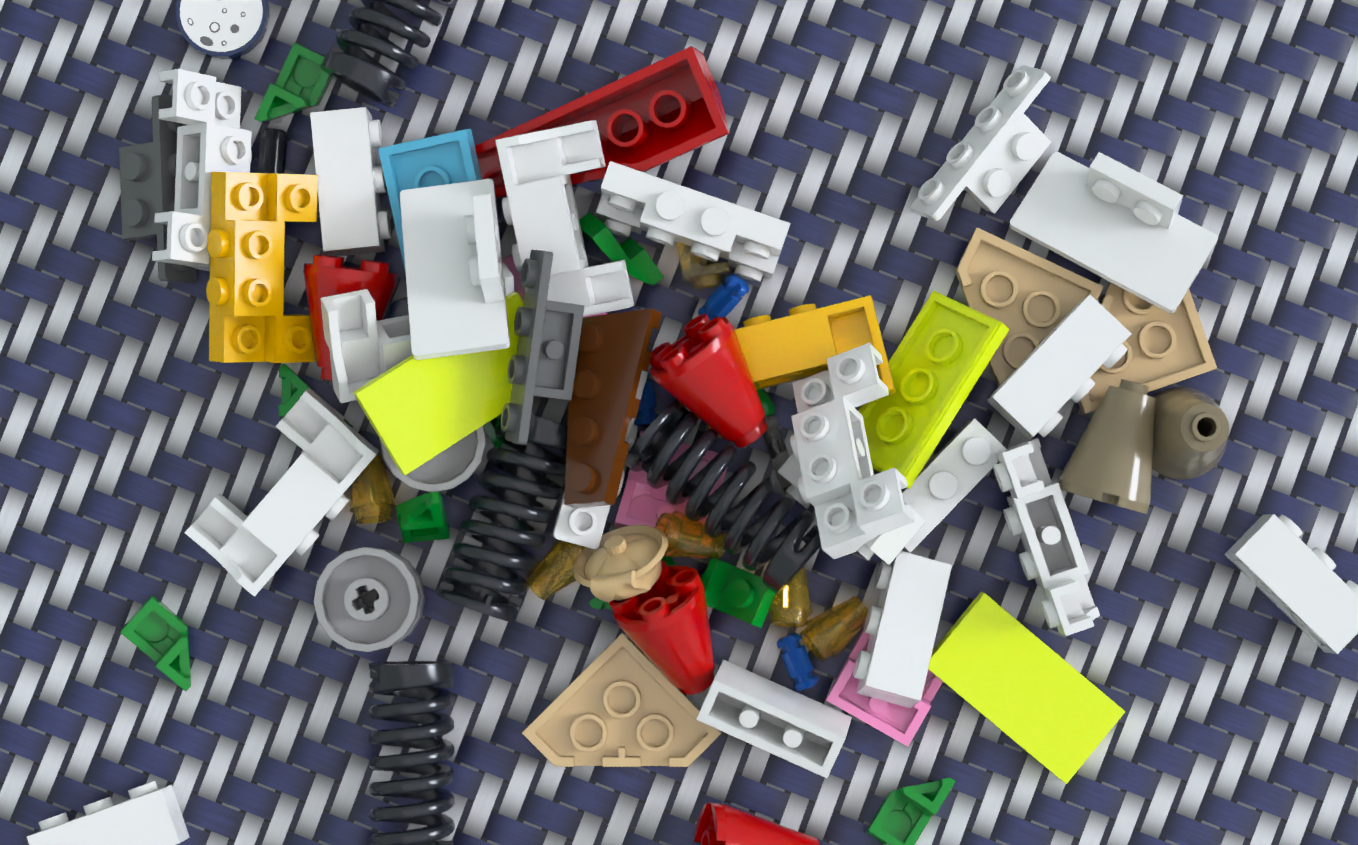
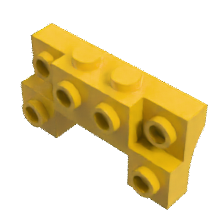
M211 172L210 232L207 237V250L210 255V279L206 287V295L210 303L209 361L221 363L315 362L310 315L283 314L285 221L317 222L318 175Z
M871 295L818 309L816 304L800 305L789 310L790 316L771 320L770 315L757 316L745 320L743 328L735 329L756 390L803 379L827 370L828 358L870 342L882 355L883 363L876 365L879 379L888 387L889 395L896 393Z

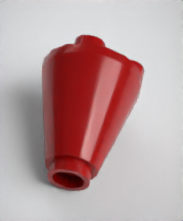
M316 254L313 256V263H304L303 274L316 363L318 367H322L321 379L332 381L330 351L324 340L320 298L368 289L375 301L376 321L384 320L398 282V274L390 272V263L362 260L361 267L354 268L343 266L344 257Z
M706 313L701 314L683 327L685 335L673 344L666 342L651 351V367L649 372L661 387L726 441H733L737 448H742L757 440L767 430L768 425L764 421L765 412L733 326L726 317H716L710 320Z
M661 560V575L649 591L628 599L612 600L609 602L618 626L673 686L679 688L683 694H697L710 687L714 680L713 671L715 668L705 588L696 569L688 566H667L666 562Z

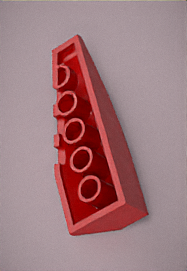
M690 46L476 145L475 150L482 180L492 179L495 187V197L501 198L507 197L495 141L498 139L596 120L606 167L570 174L571 183L574 185L604 179L610 161L646 172L730 133L721 95L702 52Z

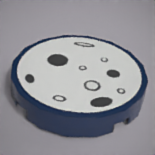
M177 0L176 21L182 36L199 53L208 57L235 59L245 55L262 41L267 30L266 26L269 17V4L267 0Z

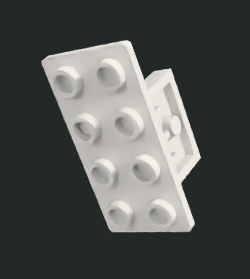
M1054 152L1011 218L1009 225L1012 230L1170 314L1174 313L1218 240V236L1215 233L1178 215L1183 195L1100 152L1095 157L1090 168L1059 152Z
M483 179L402 190L400 192V206L413 358L415 360L508 348L510 340L493 180Z

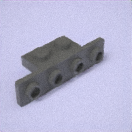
M165 95L152 97L153 142L119 148L122 239L139 241L157 238V251L167 250V225L154 223L155 213L174 211L177 127L187 125L159 119V109L172 107L173 97ZM158 262V278L160 281L190 284L196 283L198 280L196 268Z
M533 249L530 253V259L526 258L521 269V286L525 287L523 307L517 309L514 320L515 335L519 336L517 354L511 356L507 371L508 382L512 384L510 403H505L501 414V429L506 432L505 439L520 445H526L528 441L534 396L563 400L572 399L585 306L547 300L553 252Z

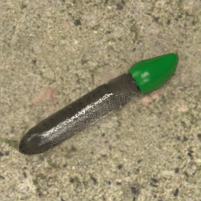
M758 389L757 393L765 412L764 421L768 425L763 437L777 480L783 491L789 494L786 490L791 483L778 473V470L789 458L787 447L779 428V423L774 415V403L764 389Z

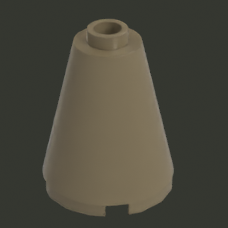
M1121 379L1119 388L1114 386L1108 387L1058 478L1061 490L1147 514L1151 499L1156 398L1147 396L1148 386Z
M1187 387L1166 389L1153 396L1156 398L1152 469L1161 475L1176 480L1196 478L1213 469L1226 450L1229 433L1227 417L1219 405L1207 394Z

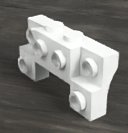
M182 69L160 72L159 82L173 84V98L171 108L159 109V119L187 125L177 127L174 211L155 213L154 223L167 225V250L153 251L152 261L179 264L198 270L210 271L207 237L210 232L211 172L250 173L252 131L240 129L241 87L216 82V77Z
M590 120L495 140L507 197L502 199L503 213L507 224L514 226L517 243L512 245V255L517 271H521L526 258L530 259L532 249L553 252L547 300L585 305L583 317L634 306L625 260L589 267L570 174L606 167L597 121Z
M612 161L609 162L601 185L602 197L596 211L597 219L603 221L611 233L629 237L631 231L641 234L642 230L647 231L646 238L667 246H673L674 241L692 247L691 253L703 259L717 262L719 257L728 259V265L736 267L735 274L757 283L761 282L762 276L772 279L791 224Z
M502 263L505 296L514 292V276L505 263ZM368 289L320 298L324 340L330 351L333 390L340 403L355 401L357 399L352 392L412 355L409 315L376 321L375 301Z
M870 342L828 358L827 370L792 383L798 413L791 416L794 435H791L790 443L801 468L802 476H799L797 479L798 488L803 500L807 504L811 503L815 508L822 550L833 559L854 553L869 540L915 522L913 512L904 505L901 489L908 487L906 478L895 468L874 475L863 416L855 409V407L889 395L888 387L879 379L876 366L883 363L882 355Z
M310 388L303 393L298 402L275 426L302 448L304 452L249 516L245 515L219 493L185 532L186 535L213 556L231 574L235 581L254 597L293 551L302 556L319 537V534L313 528L324 515L331 521L338 515L350 500L343 493L379 452L377 448L343 421L345 419L344 416Z
M1034 438L998 452L997 456L1000 463L993 465V469L1001 491L1006 492L1009 490L1011 496L1007 497L1010 508L1004 509L1003 513L1011 535L1019 534L1025 552L1019 554V559L1028 581L1035 579L1037 585L1044 588L1047 599L1040 601L1049 628L1057 626L1059 633L1068 636L1094 627L1093 620L1099 617L1100 614L1098 608L1094 605L1084 576L1090 572L1059 483L1051 481L1040 450L1039 439Z

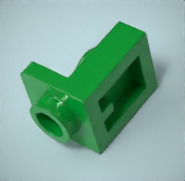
M711 558L707 569L701 575L707 606L761 628L775 593L763 584L762 577L717 558Z

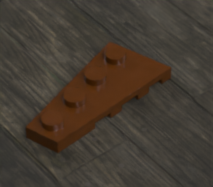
M650 308L584 317L582 320L572 399L569 400L564 494V505L582 508L615 505L630 445L625 441L629 422L632 418L636 419L640 399L635 397L642 371L648 372L652 352L647 350L652 329L659 328L662 315L657 310Z

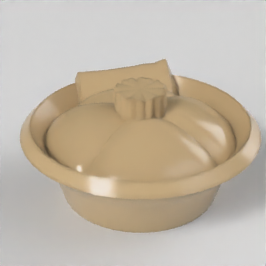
M630 525L607 532L602 535L597 549L586 547L581 552L574 565V577L580 584L590 587L592 594L596 598L608 603L612 600L628 599L645 593L651 589L661 575V559L668 547L667 536L660 529L647 525Z

